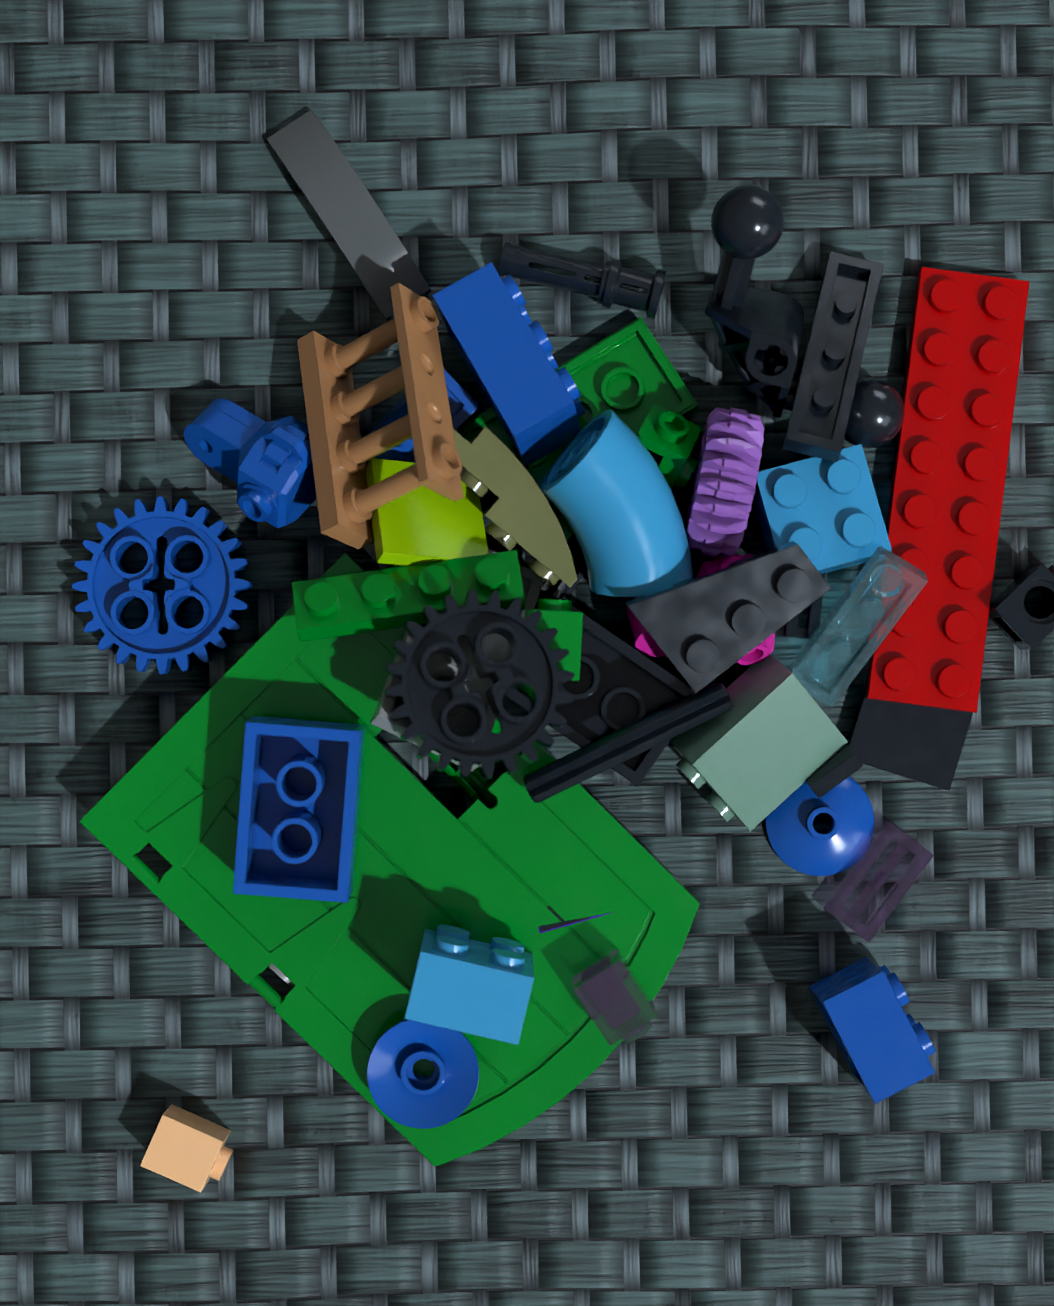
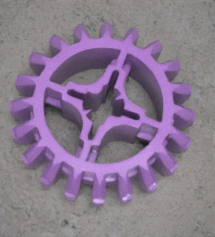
M716 407L707 417L697 455L698 463L693 473L684 522L690 549L700 551L702 555L731 557L739 550L740 543L743 540L749 513L751 512L764 441V425L761 417L748 414L747 410L732 407L728 410Z

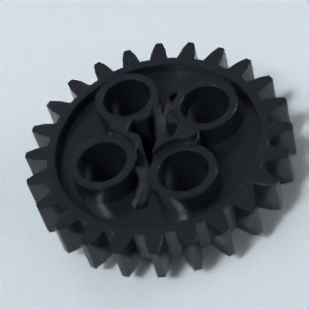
M474 589L469 590L463 607H459L450 594L445 595L443 599L444 613L442 615L431 606L426 605L422 613L427 625L422 627L415 622L408 621L405 626V630L412 638L413 643L395 641L392 647L399 656L404 658V662L387 664L385 670L389 675L400 679V684L393 685L384 691L385 697L401 699L402 702L401 706L390 713V720L408 719L410 726L404 731L400 739L404 742L419 736L423 741L416 756L419 759L427 756L433 750L439 753L437 771L442 772L452 760L458 761L460 778L465 779L469 775L473 764H479L483 778L487 780L493 776L495 762H500L506 773L510 775L516 772L514 755L519 754L529 764L537 760L536 752L532 746L533 742L547 748L555 743L550 733L545 729L547 725L562 728L567 723V720L556 712L555 708L556 706L570 705L573 702L574 697L559 691V685L571 681L574 678V673L558 670L556 664L563 660L569 654L568 649L551 651L548 643L556 636L558 630L552 628L540 633L535 628L542 615L539 610L532 613L526 619L519 616L522 599L518 597L506 610L500 608L498 591L492 592L486 605H480ZM488 634H498L506 638L510 644V658L503 662H495L488 659L482 651V638ZM460 636L466 637L469 641L472 659L478 676L481 679L490 677L493 685L486 691V698L501 727L500 732L497 734L490 730L481 694L478 691L468 692L465 688V685L473 676L466 656L458 644ZM436 653H444L452 657L457 666L456 678L447 682L437 681L432 678L427 671V658ZM516 687L528 694L531 702L528 715L516 717L506 712L502 704L504 690ZM464 707L474 713L477 719V729L472 736L460 737L451 732L447 725V715L451 709Z

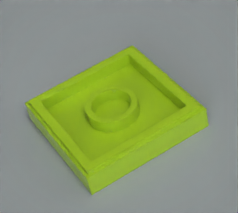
M376 458L370 459L365 468L367 488L415 463ZM463 481L461 483L464 497L455 502L425 486H421L373 510L371 519L377 563L409 566L489 554L480 496Z

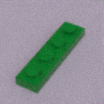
M517 550L292 582L296 629L300 642L405 627L408 621L419 625L426 624L422 613L426 605L431 606L442 615L444 613L443 599L445 595L450 594L458 606L463 607L468 591L473 589L480 605H486L492 592L498 591L500 608L507 610L518 597L522 599L520 610L526 609Z

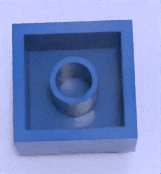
M864 957L808 986L857 1083L875 1104L936 1073L928 1059V1056L936 1053L935 1048L920 1022L916 1024L910 1014H905L902 1006L910 1003V1000L897 975L894 972L890 974L885 965L878 967L867 957Z

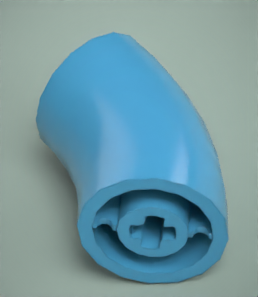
M605 410L591 420L556 458L542 481L541 491L562 513L578 540L588 571L590 591L600 595L618 597L650 596L674 587L673 584L693 577L690 547L681 513L671 488L655 459L636 434L612 410Z

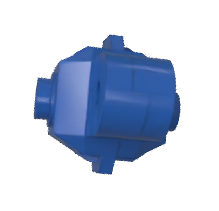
M217 398L184 429V439L191 452L200 461L237 483V505L253 521H266L276 528L286 526L296 521L317 499L308 425L290 415L266 422L227 399Z

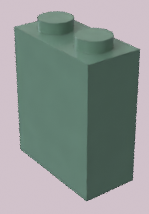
M770 653L760 663L751 665L726 688L733 706L729 711L673 737L669 741L683 757L676 764L679 770L697 789L706 783L712 790L705 797L708 803L726 822L736 816L750 831L848 743L796 676Z

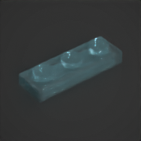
M879 545L788 668L811 696L830 707L834 706L927 584L926 572Z

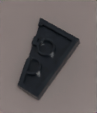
M791 541L733 562L727 568L697 579L689 578L673 584L674 587L647 597L643 595L625 603L694 692L697 693L825 594L831 587L796 542Z

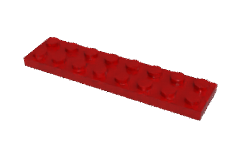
M921 267L917 273L902 393L905 414L902 427L897 434L886 521V531L892 551L882 557L866 682V699L977 713L1029 281Z

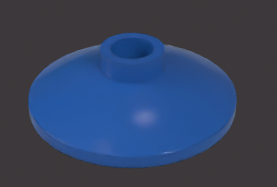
M850 776L820 798L817 797L805 781L765 818V827L771 847L785 864L807 875L828 876L848 869L866 852L874 831V813L866 792ZM819 813H827L832 819V826L825 833H817L813 828V820Z
M406 1019L387 1029L375 1043L367 1067L368 1086L377 1106L395 1122L417 1129L439 1127L461 1115L473 1100L479 1081L477 1055L471 1042L462 1032ZM420 1059H427L433 1063L435 1069L428 1076H420L414 1071V1063Z

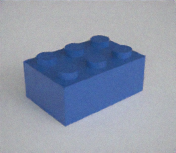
M490 262L432 295L448 334L525 467L568 444L581 431L578 417L585 414L583 406L578 399L581 395L565 367L555 371L558 365L551 353L553 347L537 320L532 323L524 307L526 305L525 299L512 276L508 275L501 279L494 265Z
M252 716L246 721L233 894L348 903L353 891L365 738L364 724Z

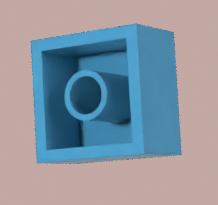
M862 444L842 449L837 462L811 457L759 472L753 504L766 550L794 541L801 547L820 574L877 560L892 551Z
M437 925L436 931L425 929L411 984L405 1019L518 1045L534 981L533 954L524 952L525 946L522 943L507 938L493 937L491 944L469 939L470 932L455 926Z

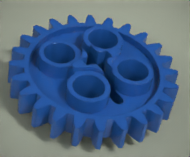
M158 496L154 511L150 512L145 502L137 499L134 503L135 516L130 517L122 509L116 508L114 509L115 519L118 524L116 527L112 528L101 522L96 524L98 531L103 536L100 544L89 540L83 541L82 544L93 556L91 561H75L74 566L88 574L87 580L73 583L72 589L86 592L88 600L78 604L75 607V611L92 613L94 616L83 628L85 633H95L101 630L104 632V636L97 646L99 650L106 651L115 645L119 646L115 660L118 664H125L133 655H136V670L139 672H146L153 659H156L159 674H169L172 659H176L182 671H191L192 654H195L204 663H209L212 659L208 645L213 643L222 649H227L229 644L222 634L224 629L242 630L243 627L232 615L234 610L246 611L251 608L248 603L238 599V591L253 588V583L238 579L237 572L247 568L250 565V561L241 558L233 559L231 554L242 543L238 538L225 541L221 539L228 527L226 522L220 520L210 527L206 526L210 510L201 507L191 518L189 517V501L180 499L174 511L170 512L167 499L163 496ZM161 537L167 539L164 575L165 578L175 581L174 590H168L164 595L165 614L168 621V632L164 635L159 632L162 596L160 593L153 592L151 588L152 582L160 581L162 578L161 558L158 551V540ZM195 543L202 550V564L194 572L184 573L178 566V553L185 545ZM141 544L147 551L148 561L143 570L131 574L124 567V554L132 545ZM195 597L203 605V618L195 627L186 628L179 621L178 609L183 601ZM140 598L148 607V619L144 625L133 629L128 626L124 619V610L130 601Z

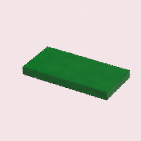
M641 316L558 366L555 370L557 371L565 367L579 390L581 397L578 399L585 411V414L578 417L581 430L605 410H612L636 436L652 405H658L668 411L678 413L684 418L698 411L697 402ZM492 408L484 411L456 430L470 443L483 427H487L510 449L525 467ZM568 444L525 467L538 487L541 486L546 473Z

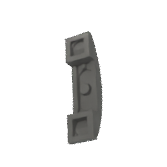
M312 109L267 138L268 143L328 230L385 320L394 316L390 287L400 283L421 297L431 292L430 287L388 220Z

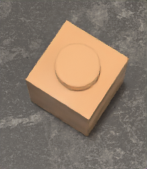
M171 1104L162 1115L140 1166L201 1193L210 1177L220 1181L233 1150L224 1145L231 1130Z

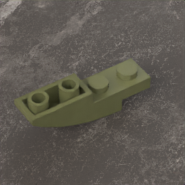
M483 427L470 443L453 429L456 451L464 468L460 473L461 481L481 498L489 490L497 496L483 512L492 521L485 530L509 551L518 543L534 558L527 566L551 587L560 579L571 588L577 581V575L569 546L549 502L530 473L510 449L487 427Z

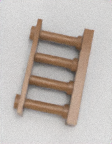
M400 283L390 287L394 318L347 345L341 346L315 331L297 340L321 533L356 549L374 542L371 519L373 510L421 486H425L454 502L464 497L460 476L462 462L456 451L437 330L439 316L434 304L429 299L421 297ZM398 342L401 366L354 390L352 375L354 366ZM405 390L409 414L361 438L359 427L360 413ZM412 438L416 463L367 488L365 472L367 461Z

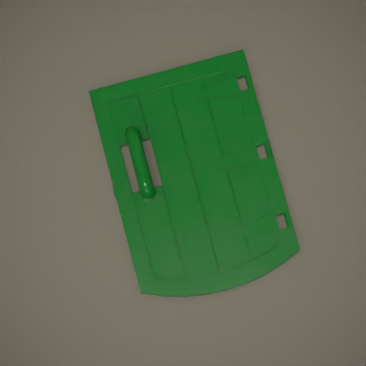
M345 552L320 578L366 571ZM293 605L79 822L247 985L249 984L294 1031L436 1167L480 1150L525 1126L561 1101L592 1074L632 1031L660 991L684 946L700 903L580 783L540 803L533 802L525 788L523 778L525 775L556 760L536 742L532 743L537 756L536 761L529 764L519 754L514 755L516 772L508 775L504 771L498 778L493 775L492 778L484 780L478 766L473 771H470L467 778L462 779L459 775V765L450 762L443 771L471 800V805L457 818L375 737L383 729L370 724L388 677V673L385 672L386 666L393 663L396 652L392 647L395 641L402 640L405 627L300 642L296 629ZM252 716L365 725L353 891L348 903L233 894L245 723ZM497 719L492 730L495 734L501 730ZM430 752L428 756L437 764L439 756ZM148 843L172 865L162 876V879L136 855ZM548 906L564 921L608 914L540 933L538 926L561 922L547 908ZM437 925H450L470 932L469 939L491 944L493 937H501L522 943L525 946L524 952L533 954L534 981L518 1045L462 1032L471 1042L479 1064L478 1087L473 1100L465 1111L447 1124L428 1129L407 1127L390 1119L380 1110L370 1093L367 1080L368 1061L371 1051L381 1035L393 1025L406 1020L405 1014L424 930L436 931ZM271 963L294 984L284 998L259 975ZM420 1059L413 1065L414 1071L420 1076H428L435 1069L433 1063L427 1059Z

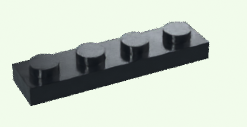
M830 251L782 449L833 462L838 461L884 264Z

